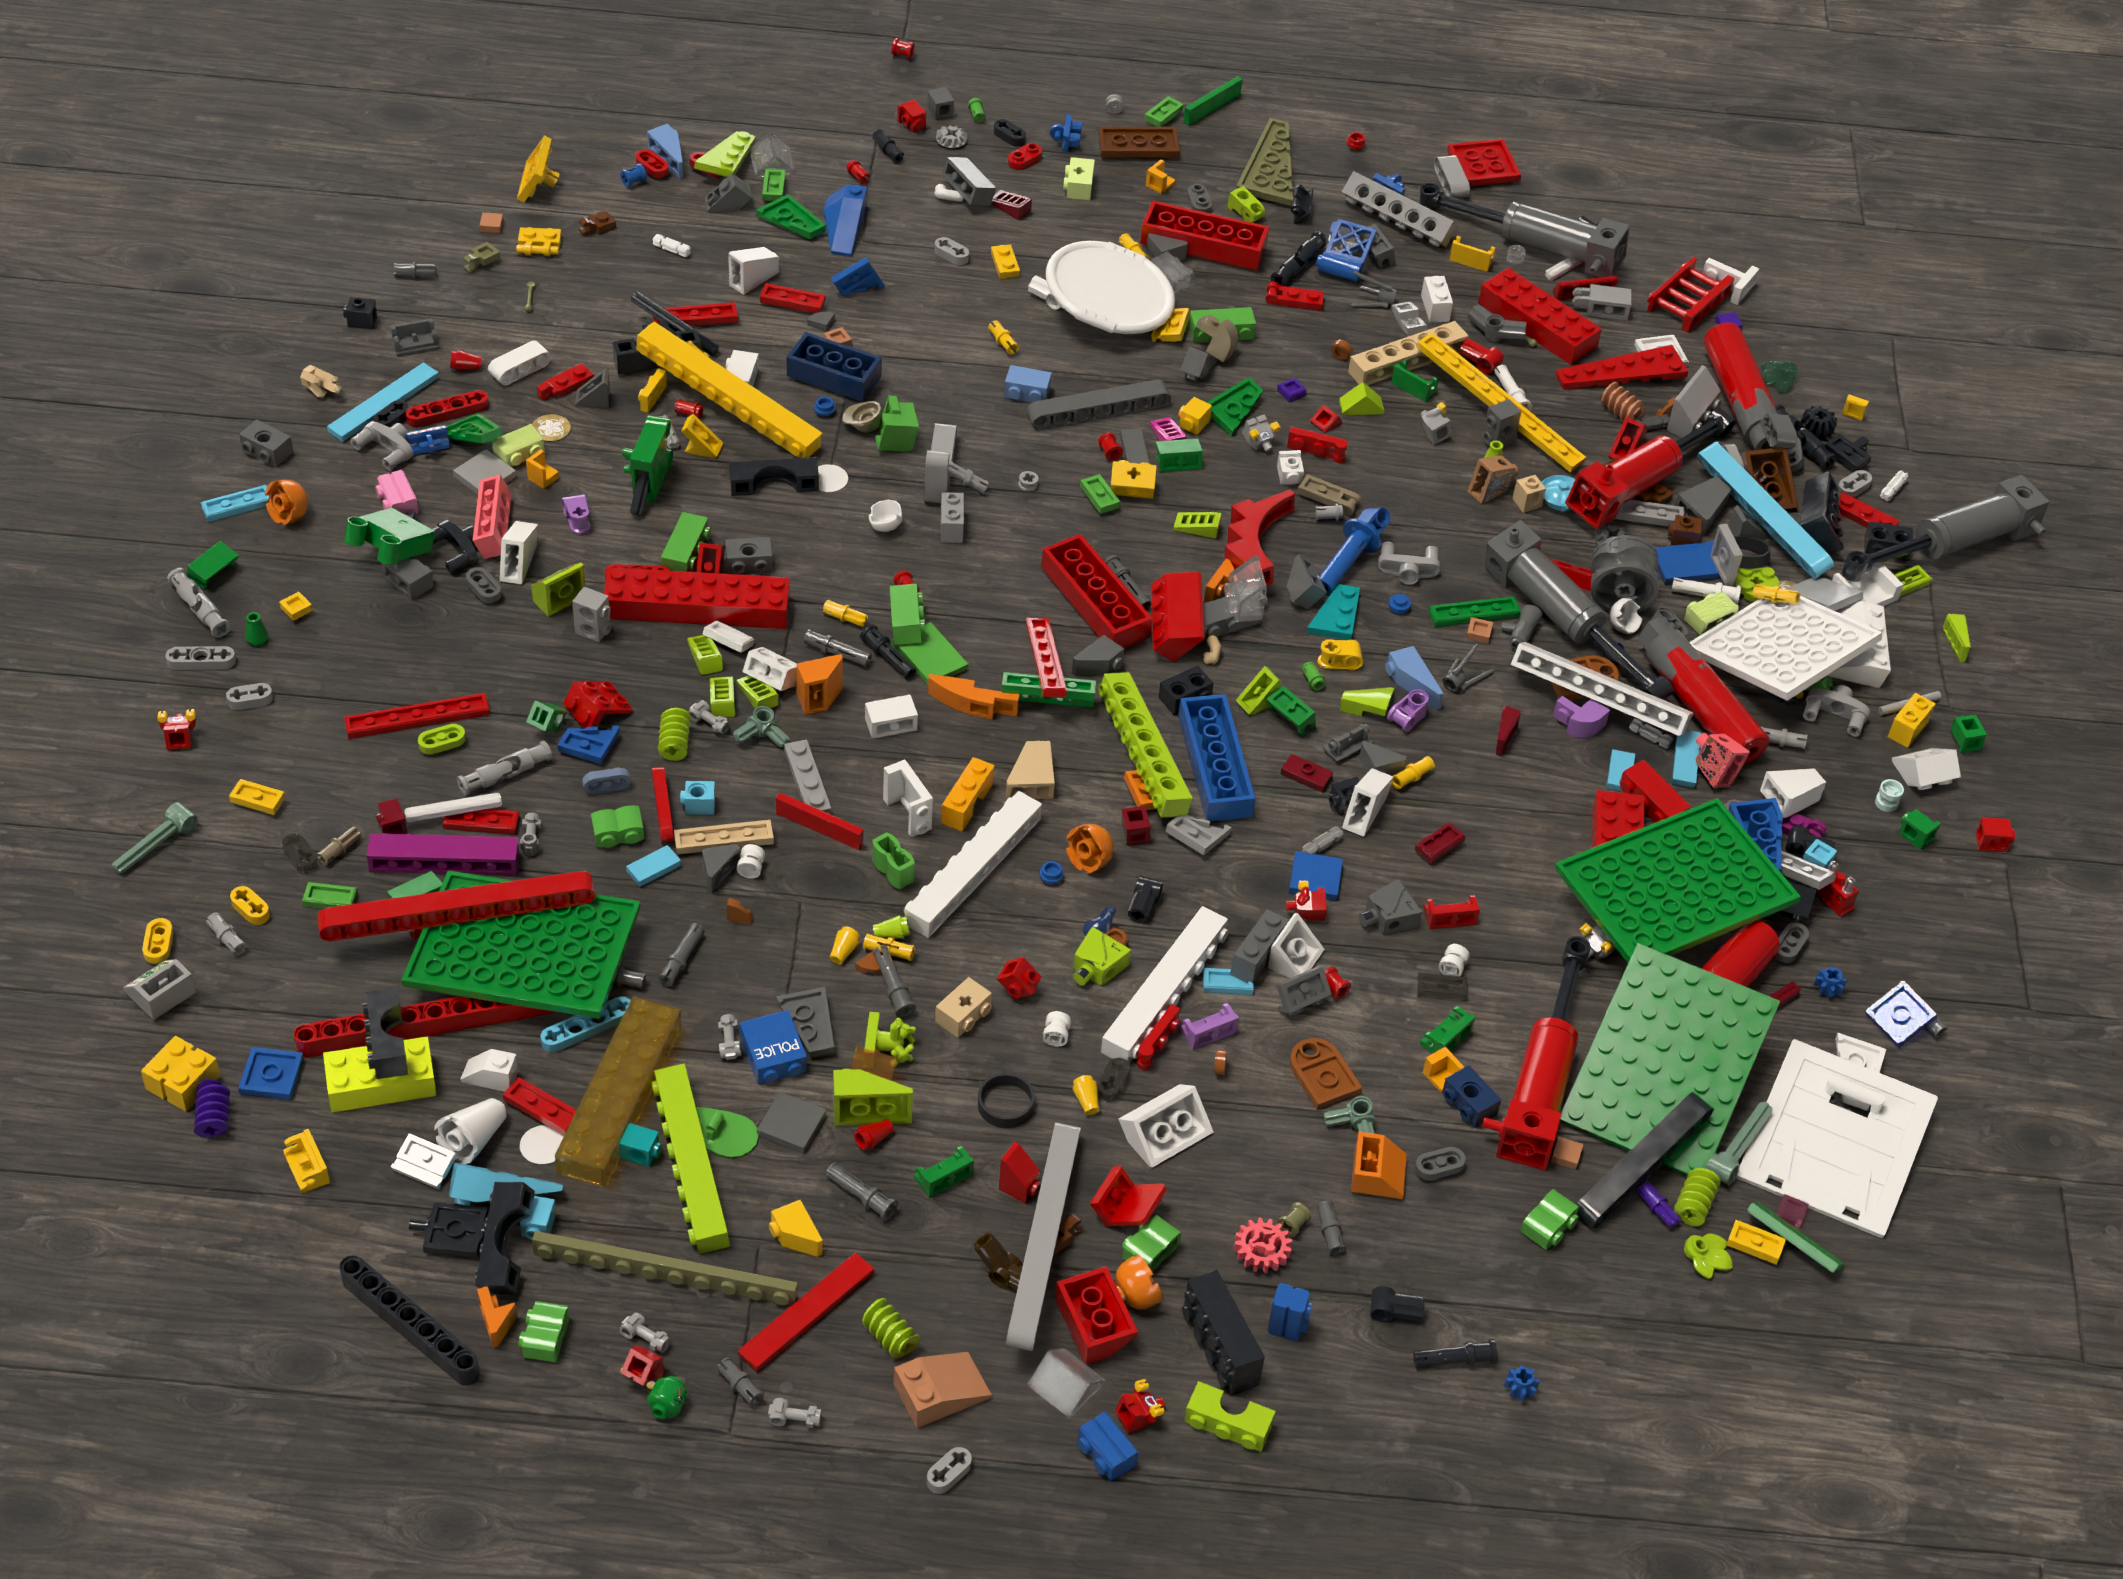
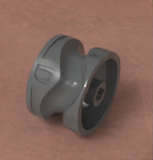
M1623 535L1606 539L1594 549L1591 556V595L1595 603L1602 609L1610 612L1612 606L1618 600L1629 598L1640 606V609L1637 610L1638 613L1647 609L1655 602L1659 593V578L1657 575L1658 554L1652 544L1636 536Z

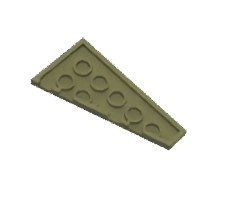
M1273 118L1269 119L1236 185V189L1244 186L1254 197L1292 206L1293 186L1289 122Z

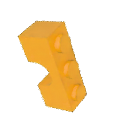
M975 757L971 759L942 804L941 824L963 832L973 816L976 799L980 798L983 800L993 785V764Z

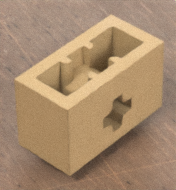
M968 977L936 1006L935 1022L957 1038L960 1037L964 1032L970 1031L980 1017H985L990 1012L992 993Z

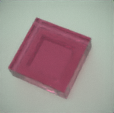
M1784 1194L1776 1215L1789 1224L1800 1228L1809 1203Z

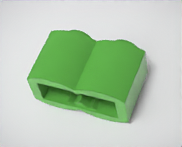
M624 806L616 810L606 809L591 814L596 847L610 848L619 843L634 844L645 839L639 806Z
M887 832L873 839V864L879 871L886 874L890 884L897 889H902L913 883L915 862L912 855L905 849H902L899 841Z
M1552 1189L1525 1218L1520 1232L1547 1250L1551 1245L1556 1246L1561 1241L1564 1235L1563 1231L1567 1228L1572 1229L1579 1219V1216H1577L1579 1206Z
M1155 1215L1148 1222L1140 1226L1138 1233L1126 1238L1122 1245V1259L1126 1261L1132 1256L1140 1255L1153 1272L1178 1247L1182 1232Z
M536 1301L533 1309H528L526 1315V1325L528 1326L525 1332H521L518 1344L519 1348H522L524 1358L550 1362L557 1361L569 1322L568 1306Z

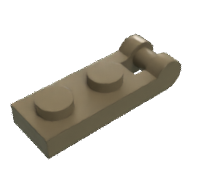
M1308 474L1299 485L1297 492L1328 506H1335L1338 503V505H1342L1343 514L1346 516H1351L1355 511V507L1362 501L1359 494Z

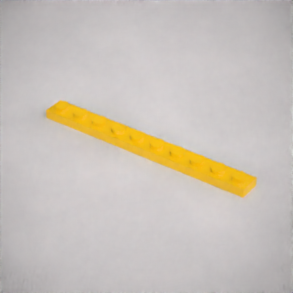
M1431 332L1418 341L1416 348L1486 405L1492 406L1510 399L1522 412L1518 431L1570 473L1585 462L1586 457L1435 334Z

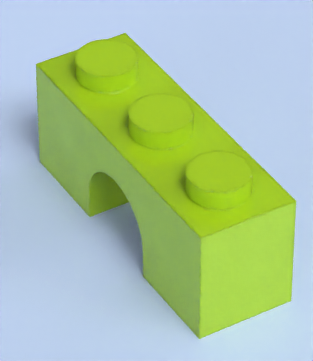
M1198 1381L1186 1407L1184 1422L1189 1423L1196 1429L1212 1432L1221 1439H1230L1240 1443L1247 1449H1255L1262 1452L1273 1426L1276 1411L1250 1401L1243 1413L1238 1415L1229 1414L1221 1407L1224 1391Z

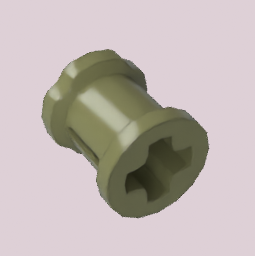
M1295 1202L1292 1204L1289 1213L1286 1216H1281L1277 1224H1282L1281 1231L1288 1230L1289 1237H1295L1299 1232V1228L1303 1223H1308L1312 1215L1306 1206Z

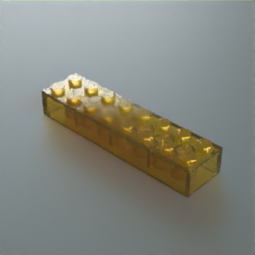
M635 996L632 997L555 1153L557 1174L602 1187L607 1186L620 1158L619 1142L628 1124L636 1125L653 1089L651 1082L656 1081L654 1070L663 1068L682 1028L681 1009Z

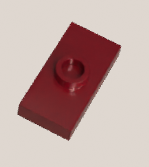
M1294 754L1289 756L1280 773L1320 792L1324 791L1333 777V771Z
M1448 822L1418 842L1414 850L1432 864L1465 842L1466 836Z

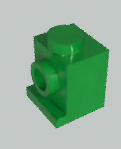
M535 700L526 722L546 732H559L567 710L553 703Z
M1976 715L1956 717L1950 729L1959 745L1958 750L1960 753L1981 750L1987 737V733Z
M1915 809L1913 812H1907L1902 817L1899 834L1921 850L1936 838L1941 823L1939 821L1934 823Z

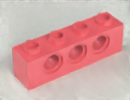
M501 475L482 479L479 484L473 542L484 559L501 555V539L508 531L512 493Z

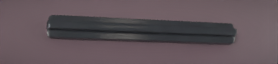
M636 291L631 296L632 303L659 321H667L669 327L674 331L694 329L640 292ZM698 332L701 349L714 356L719 351V345Z

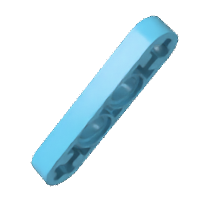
M617 997L606 1002L601 1015L605 1018V1021L602 1023H594L592 1017L575 1015L547 1027L541 1033L542 1048L547 1052H558L627 1022L633 1016L631 1000L626 997ZM572 1026H580L582 1031L571 1033L569 1029Z

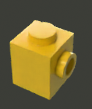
M1193 397L1179 411V427L1198 435L1210 422L1212 405Z

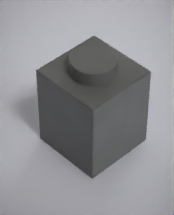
M942 87L928 90L927 107L935 120L954 116V99L948 89Z

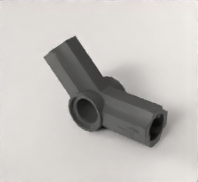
M1479 304L1474 306L1468 313V319L1485 332V339L1489 342H1499L1503 338L1525 340L1526 322L1504 320L1502 316L1492 315Z

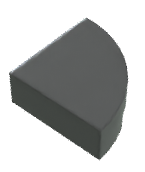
M815 313L807 319V325L826 331L834 321L835 313Z

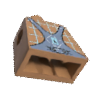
M1501 455L1478 459L1467 492L1483 504L1508 490L1512 477L1518 475V468Z

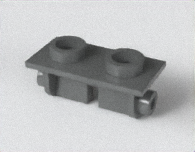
M1359 724L1357 728L1349 733L1331 739L1330 743L1323 746V749L1336 762H1339L1361 750L1363 741L1373 743L1368 737L1370 728L1367 724Z

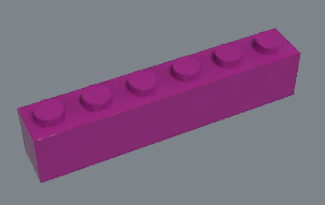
M370 833L367 850L369 872L428 873L432 871L437 874H447L448 871L476 875L517 876L520 857L518 837Z

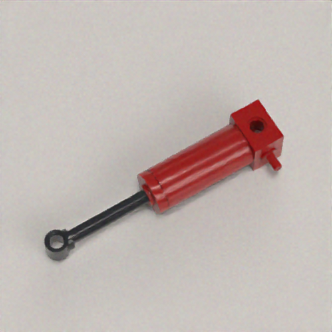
M1719 407L1709 415L1705 425L1676 442L1667 436H1658L1605 467L1597 461L1578 472L1565 504L1597 530L1616 518L1622 504L1676 473L1682 465V452L1711 435L1726 436L1734 428L1736 420Z
M1573 936L1566 942L1562 957L1565 969L1552 1018H1541L1531 1028L1513 1099L1510 1101L1506 1118L1503 1117L1502 1122L1484 1118L1483 1128L1499 1132L1500 1142L1495 1157L1546 1171L1579 1040L1575 1027L1566 1022L1579 971L1585 967L1591 945L1586 938Z

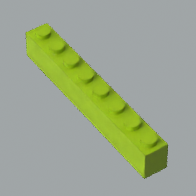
M685 1063L654 1070L656 1081L651 1082L654 1096H660L661 1099L656 1104L659 1117L665 1116L666 1122L661 1123L664 1137H670L671 1143L667 1144L669 1157L676 1160V1164L672 1165L675 1181L681 1180L682 1184L677 1186L680 1202L686 1201L687 1207L682 1208L685 1222L692 1225V1229L688 1230L691 1246L697 1245L699 1254L730 1247L728 1232Z

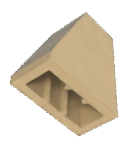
M1027 741L1007 779L1006 800L1009 797L1012 798L1018 791L1033 799H1053L1055 783L1050 741Z

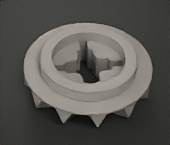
M951 125L949 127L942 126L940 130H937L936 140L944 147L958 148L967 142V133H965L963 128H958V125L955 127Z

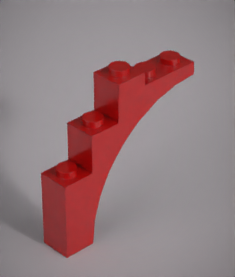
M1291 490L1256 503L1247 499L1231 505V524L1228 525V544L1225 545L1224 561L1229 559L1236 574L1254 590L1273 583L1274 565L1265 556L1259 541L1263 533L1273 523L1294 512L1295 493Z

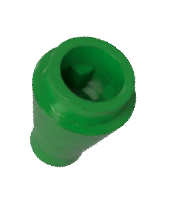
M251 612L246 616L245 639L252 646H261L266 643L269 634L261 620L260 614Z

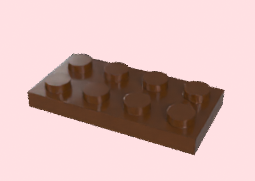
M1098 127L1101 157L1179 158L1180 150L1176 127Z

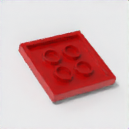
M1504 139L1448 144L1447 152L1449 156H1457L1470 187L1520 181L1521 173Z

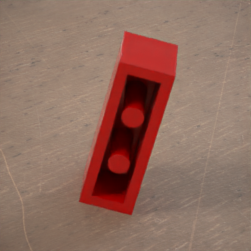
M1645 760L1623 771L1619 781L1623 793L1644 795V812L1652 819L1653 823L1691 808Z

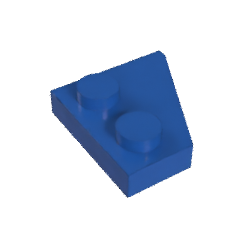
M612 726V730L598 731V727H588L585 729L567 728L557 744L558 751L602 764L620 734V726Z

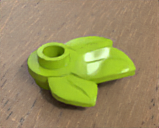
M1706 1234L1703 1237L1692 1235L1685 1241L1684 1252L1686 1256L1693 1260L1694 1268L1705 1278L1710 1279L1714 1269L1725 1271L1733 1268L1732 1259L1728 1252L1724 1250L1727 1246V1241L1724 1238L1715 1234Z

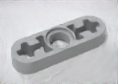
M228 646L173 647L165 655L168 667L173 670H225L232 668L236 664L235 652ZM203 655L207 657L202 661L195 660L198 656Z

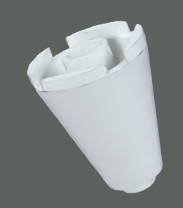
M490 1098L442 1117L435 1125V1129L438 1128L439 1134L436 1136L438 1145L455 1152L457 1155L456 1159L463 1161L461 1164L472 1162L506 1119L504 1104L499 1100Z

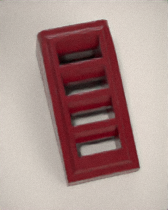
M1000 190L994 195L991 205L1019 220L1031 211L1032 200L1028 197Z
M1504 706L1502 710L1496 745V755L1498 756L1503 754L1520 721L1521 711L1509 706Z

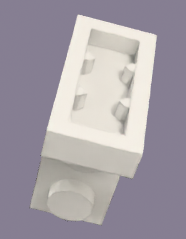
M1711 258L1707 259L1703 269V274L1716 281H1722L1727 275L1735 278L1730 302L1736 305L1741 302L1755 285L1759 268L1751 266L1746 273H1742Z

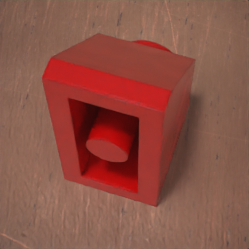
M1625 417L1608 456L1614 459L1623 457L1640 447L1649 427Z
M699 543L696 572L722 574L725 545Z
M1014 1142L1001 1159L999 1190L1026 1204L1031 1196L1035 1197L1041 1188V1182H1039L1040 1170L1020 1144Z

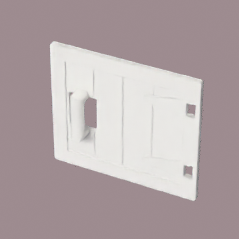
M1794 1039L1767 1100L1773 1111L1749 1144L1736 1178L1879 1238H1883L1938 1097ZM1836 1091L1870 1105L1868 1118L1829 1103L1831 1096ZM1768 1177L1783 1183L1782 1187L1778 1188L1766 1183ZM1844 1209L1859 1214L1858 1220L1844 1215Z

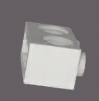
M760 647L748 652L742 672L782 691L795 686L797 663L764 647Z

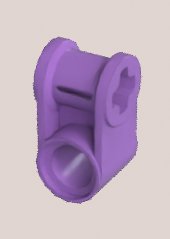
M585 494L562 498L564 515L567 517L572 533L577 535L588 533L590 531V522Z
M1418 689L1411 691L1390 709L1387 719L1391 722L1395 721L1402 726V730L1405 732L1410 731L1416 723L1426 716L1428 694Z

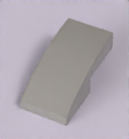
M1411 301L1391 306L1397 322L1408 336L1427 330V324L1419 318V309Z

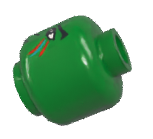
M674 1376L658 1379L647 1396V1404L651 1409V1413L659 1419L676 1417L688 1399L685 1384Z

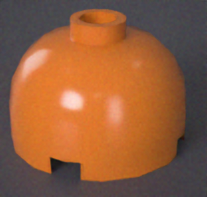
M293 480L272 481L267 486L265 496L269 495V503H266V508L274 522L278 524L282 522L283 525L297 522L305 515L308 508V495L299 483Z
M1083 824L1072 829L1067 835L1066 841L1069 840V847L1066 848V852L1070 862L1076 869L1080 871L1084 869L1088 871L1087 873H1092L1106 866L1111 860L1114 845L1110 834L1105 828L1097 824Z
M1140 1255L1132 1256L1120 1265L1116 1271L1115 1281L1123 1301L1134 1309L1145 1310L1162 1302L1163 1295L1158 1283H1154L1151 1277L1153 1275L1151 1269Z

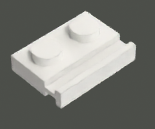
M409 1134L391 1168L398 1173L440 1189V1184L446 1178L457 1155L455 1152Z

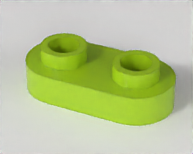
M449 724L425 731L418 737L419 749L425 754H435L459 747L465 742V730L461 725Z

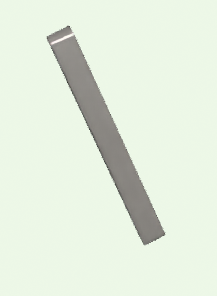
M1055 1122L1008 1329L1006 1346L1033 1351L1081 1127Z

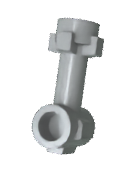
M701 700L689 708L688 712L693 722L703 719L712 725V730L716 733L725 734L729 730L730 722H728V719L724 716L716 717L711 714V709L707 702Z
M528 813L525 815V819H522V827L526 828V834L520 839V849L523 850L524 855L531 857L536 855L539 850L536 828H541V819H539V815L536 813Z
M725 1014L721 1016L720 1022H718L719 1031H724L725 1043L719 1044L721 1059L726 1058V1060L736 1059L737 1056H742L740 1041H735L734 1029L738 1028V1021L735 1020L734 1015Z
M635 1312L621 1322L620 1332L625 1338L632 1339L637 1334L650 1342V1348L654 1351L658 1350L663 1353L671 1342V1338L668 1337L667 1333L663 1331L655 1333L645 1327L646 1320L639 1313Z
M783 1398L774 1399L768 1411L769 1422L775 1426H783L786 1423V1419L806 1421V1427L813 1428V1426H820L822 1409H817V1406H810L808 1410L789 1408V1401Z

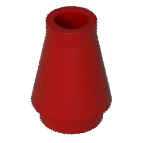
M458 349L457 351H451L450 368H455V371L480 369L482 357Z
M889 1119L859 1126L858 1130L854 1132L855 1142L860 1149L871 1150L885 1137L893 1133L894 1127Z

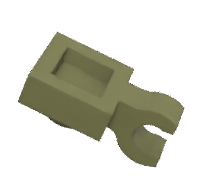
M488 242L471 249V254L463 258L468 263V265L464 266V269L468 272H473L480 263L486 266L501 258L500 251Z

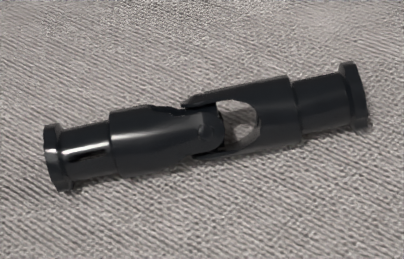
M1313 232L1311 238L1304 241L1298 250L1280 265L1279 270L1271 274V282H1276L1279 286H1286L1287 281L1293 279L1306 266L1307 261L1312 260L1318 254L1319 249L1327 245L1326 236L1322 232Z
M1782 404L1776 405L1778 414L1789 416L1797 437L1801 441L1802 450L1811 459H1815L1823 470L1830 469L1837 461L1836 455L1830 453L1826 446L1794 415H1790L1785 411Z

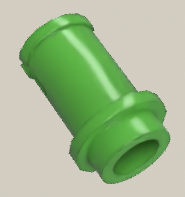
M972 98L969 101L968 109L972 112L974 121L981 123L984 121L983 119H986L983 111V102L978 98Z
M1313 662L1305 663L1301 671L1308 680V686L1316 691L1322 689L1325 686V677L1318 672Z

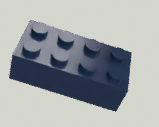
M808 332L802 335L786 357L788 377L864 402L882 376V357Z

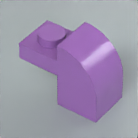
M1561 696L1556 701L1553 717L1568 726L1567 734L1574 737L1587 738L1596 735L1606 726L1610 710L1593 699H1590L1580 708Z

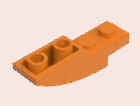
M929 674L928 693L955 710L990 720L993 719L994 713L1017 717L1019 694L975 688L974 680Z

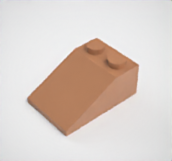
M968 1352L919 1357L894 1367V1386L916 1428L992 1398V1394Z

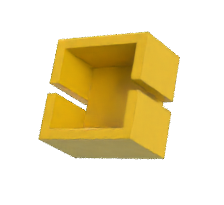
M174 1036L141 1070L146 1090L162 1099L167 1097L169 1103L185 1112L197 1101L196 1088L198 1083L206 1079L217 1080L220 1077L217 1059L199 1048L195 1050L194 1045L177 1036Z

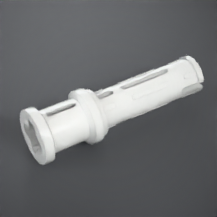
M1498 366L1495 369V375L1500 380L1505 391L1527 410L1531 411V402L1525 398L1524 390L1518 388L1507 366Z
M1674 577L1671 592L1706 597L1711 593L1716 594L1723 591L1727 597L1738 605L1741 586H1726L1721 582L1716 583V585Z

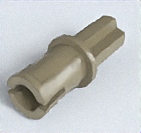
M352 827L338 839H331V843L316 854L318 861L322 865L327 866L339 855H344L347 852L346 849L361 837L360 832L355 827Z

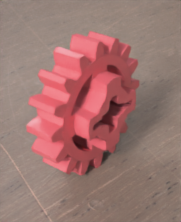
M1258 1218V1223L1256 1224L1252 1220H1248L1247 1227L1241 1225L1239 1233L1235 1235L1234 1251L1238 1252L1237 1259H1245L1244 1267H1248L1250 1264L1253 1265L1254 1272L1259 1267L1263 1268L1264 1273L1268 1272V1267H1272L1274 1271H1277L1279 1264L1284 1266L1287 1258H1290L1292 1239H1288L1289 1232L1288 1230L1281 1231L1282 1224L1280 1223L1276 1226L1272 1225V1219H1269L1267 1223H1263L1262 1218ZM1280 1246V1250L1276 1253L1277 1247Z

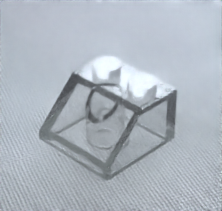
M1253 556L1229 574L1228 583L1224 585L1225 596L1229 597V612L1234 614L1235 622L1262 620L1267 587L1258 556Z

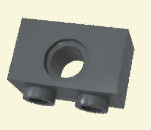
M1510 399L1488 407L1482 439L1489 446L1492 441H1500L1503 444V448L1515 443L1522 412Z
M257 419L239 434L242 451L275 467L293 453L291 436Z
M770 537L725 540L727 574L772 572Z

